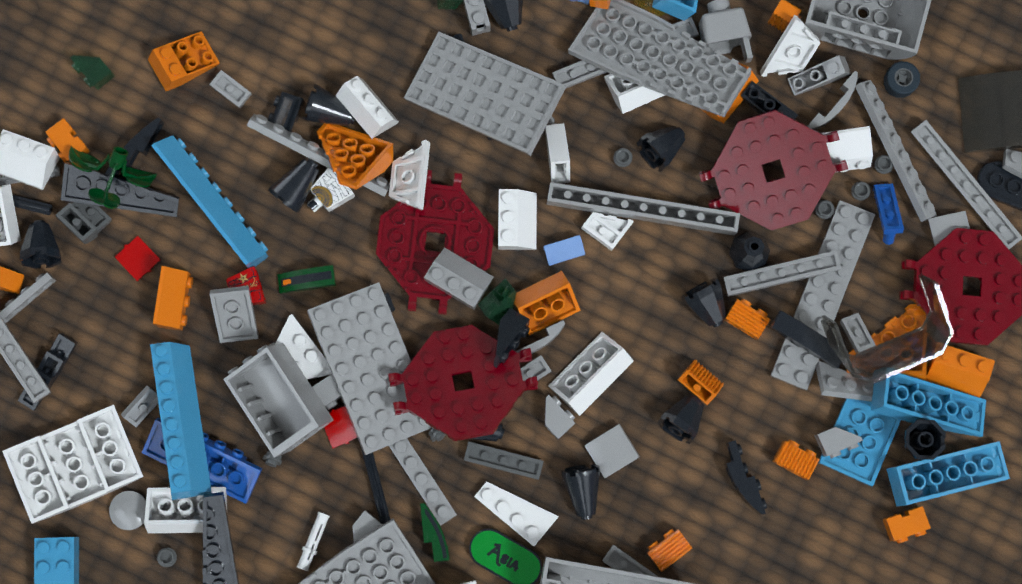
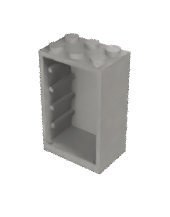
M272 343L269 346H262L257 350V355L244 359L242 366L232 368L228 371L229 375L223 379L274 458L292 451L334 421L283 343Z

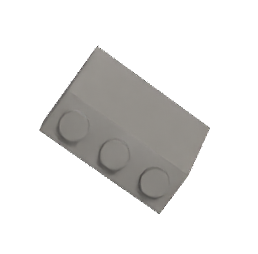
M444 248L432 263L424 280L475 310L494 277Z

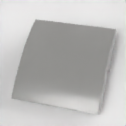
M966 211L928 219L934 246L955 228L970 229Z
M620 424L584 445L595 464L600 466V472L604 478H607L640 457Z

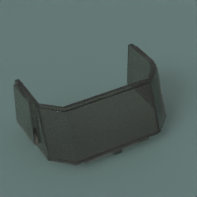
M922 274L918 275L930 308L921 327L855 355L848 354L837 323L826 315L822 316L821 324L828 343L852 377L875 384L943 355L953 335V329L938 282Z

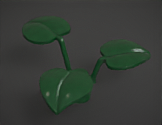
M72 146L69 150L71 164L85 172H92L93 169L98 171L108 161L112 172L105 191L99 188H92L88 192V197L93 202L104 205L109 209H115L120 205V198L116 194L108 192L116 170L122 168V176L126 177L129 183L139 187L150 186L157 176L155 173L126 167L128 151L119 146H115L111 154L108 153L101 163L97 158L80 152Z

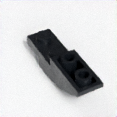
M736 440L726 443L731 462L724 465L733 486L741 498L759 515L766 514L767 504L764 497L761 498L759 490H761L760 481L755 479V476H746L748 468L746 463H742L740 455H743L740 443L737 444Z

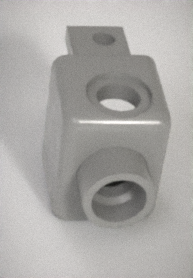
M729 0L709 2L707 4L709 13L704 14L699 22L701 41L705 42L706 46L716 51L717 49L721 51L722 54L731 53L734 47L741 45L744 62H751L753 55L749 40L752 35L744 9L741 7L731 9Z

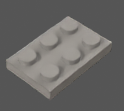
M249 286L210 290V299L220 343L258 339L259 334Z

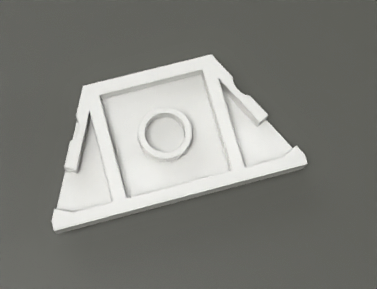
M796 15L793 16L760 70L761 76L766 77L767 73L778 72V75L790 72H803L820 45L819 38Z
M423 140L421 142L422 146L416 150L410 149L405 155L392 162L389 197L420 210L424 207L430 142L427 140Z
M292 314L289 315L275 344L283 343L306 379L331 375L332 373L326 358Z

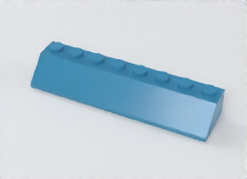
M172 135L151 145L248 268L256 267L269 257L266 253L268 251L267 247L262 241L258 243L255 240L256 233L250 226L248 228L244 226L242 222L245 219L238 211L236 213L233 212L231 209L233 204L227 197H221L219 192L222 190L215 182L210 183L207 179L210 175L203 167L199 169L196 165L198 160L192 153L187 154L184 150L187 146L180 138L176 140Z
M174 342L150 344L172 500L211 494L190 346Z

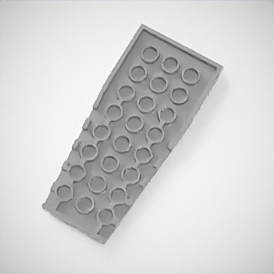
M611 0L609 9L595 8L568 49L569 54L619 78L721 117H725L751 75V68L746 69L738 64L739 61L733 58L730 60L723 56L721 51L717 49L716 51L706 46L705 42L701 40L699 42L691 38L689 33L685 31L680 32L671 23L624 0Z
M391 519L343 549L298 584H435L395 520Z

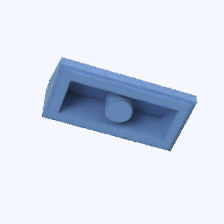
M580 235L543 247L549 266L585 255Z

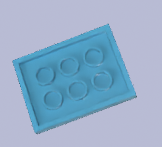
M845 398L833 427L860 436L863 441L858 443L859 447L850 451L847 448L841 450V455L830 458V456L824 457L821 454L818 463L873 487L901 420L871 411V401Z

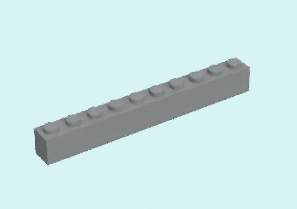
M550 182L547 205L728 235H735L737 233L740 213L553 182Z

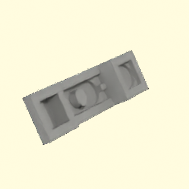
M854 71L841 86L840 90L845 95L827 116L824 117L818 113L807 127L817 130L835 118L850 99L856 86L858 72Z
M564 320L546 328L547 337L515 352L518 353L523 349L531 348V353L533 354L541 350L559 335L565 326Z

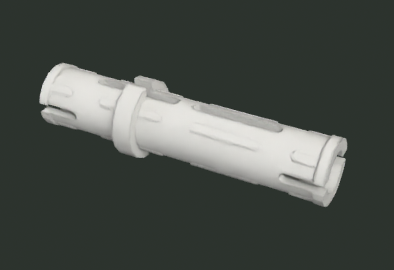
M320 512L317 513L306 545L302 547L303 552L296 567L309 571L310 564L314 555L317 554V546L330 516Z

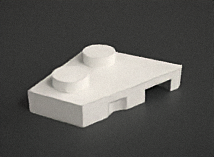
M593 212L581 229L612 251L634 221L631 219H618L616 216L611 215L604 216L601 213Z

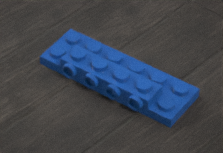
M157 418L142 453L167 465L161 419ZM203 432L211 487H226L227 495L246 504L263 468L246 461L247 457L243 456V451L239 449L231 450L226 447L225 442L208 439L209 435Z

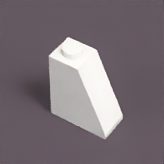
M564 123L546 125V144L551 182L559 184L569 183L570 157Z

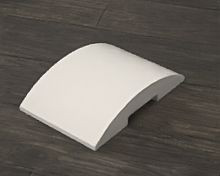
M114 405L80 418L76 422L50 433L37 436L2 451L31 524L83 505L143 477Z

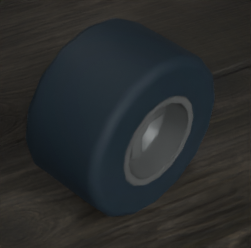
M905 61L894 63L884 75L886 91L896 98L909 96L918 88L920 83L918 69L913 64Z

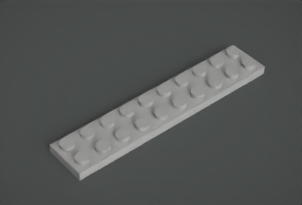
M841 200L838 201L818 252L819 255L837 250L841 270L808 278L793 318L828 338L875 217V214ZM785 338L770 376L806 391L819 358L814 357L805 349L797 347Z

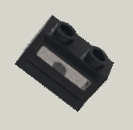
M281 92V95H277L275 98L274 106L276 108L274 113H270L268 121L280 124L285 130L292 133L294 123L299 119L298 112L300 107L305 104L304 99Z

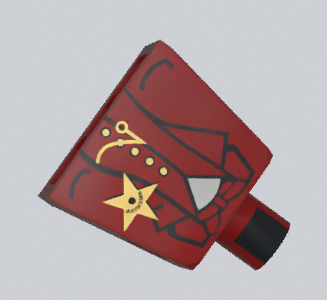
M255 266L226 279L228 288L249 286L253 305L266 304Z

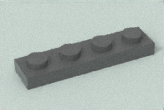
M468 442L464 461L537 480L540 478L544 462L473 442Z

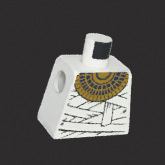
M327 168L310 190L315 197L307 205L313 212H316L322 206L330 212L354 198L355 195L349 187L338 183L336 172Z

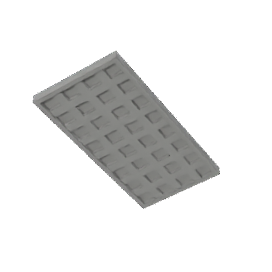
M438 32L404 99L531 156L566 86Z
M379 282L307 310L364 455L433 428L426 424L424 420L409 412L395 416L393 402L406 403L407 399L404 384L390 387L388 374H402L411 360Z

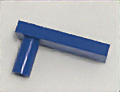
M893 183L874 185V196L884 234L882 240L885 244L890 245L893 244L895 235L903 233L904 230Z

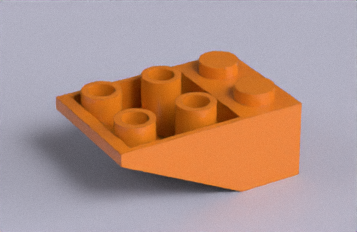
M202 31L155 48L148 58L165 91L179 87L220 64Z

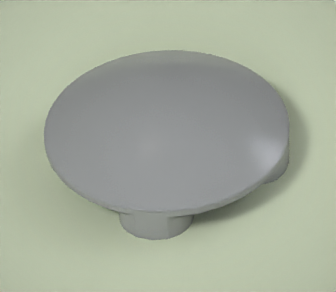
M134 491L119 493L114 497L109 507V515L112 522L123 530H133L140 527L145 519L146 500L141 494Z

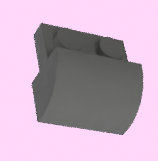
M77 202L69 203L56 214V218L83 244L93 241L98 237V233L112 221V218L99 206Z

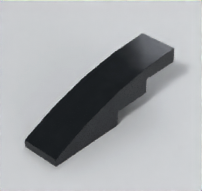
M156 118L144 127L124 146V149L128 151L126 167H132L139 153L144 156L148 154L152 147L151 145L164 125L160 118ZM109 167L105 174L111 175L112 168ZM122 168L116 170L114 177H118Z
M783 311L778 312L771 325L772 329L791 343L805 349L814 357L822 359L833 368H839L847 353L817 331Z
M64 333L58 334L51 349L46 352L39 367L36 368L49 389L78 344L77 341ZM25 389L18 399L20 403L33 411L37 409L43 400L42 398L38 402L33 403Z

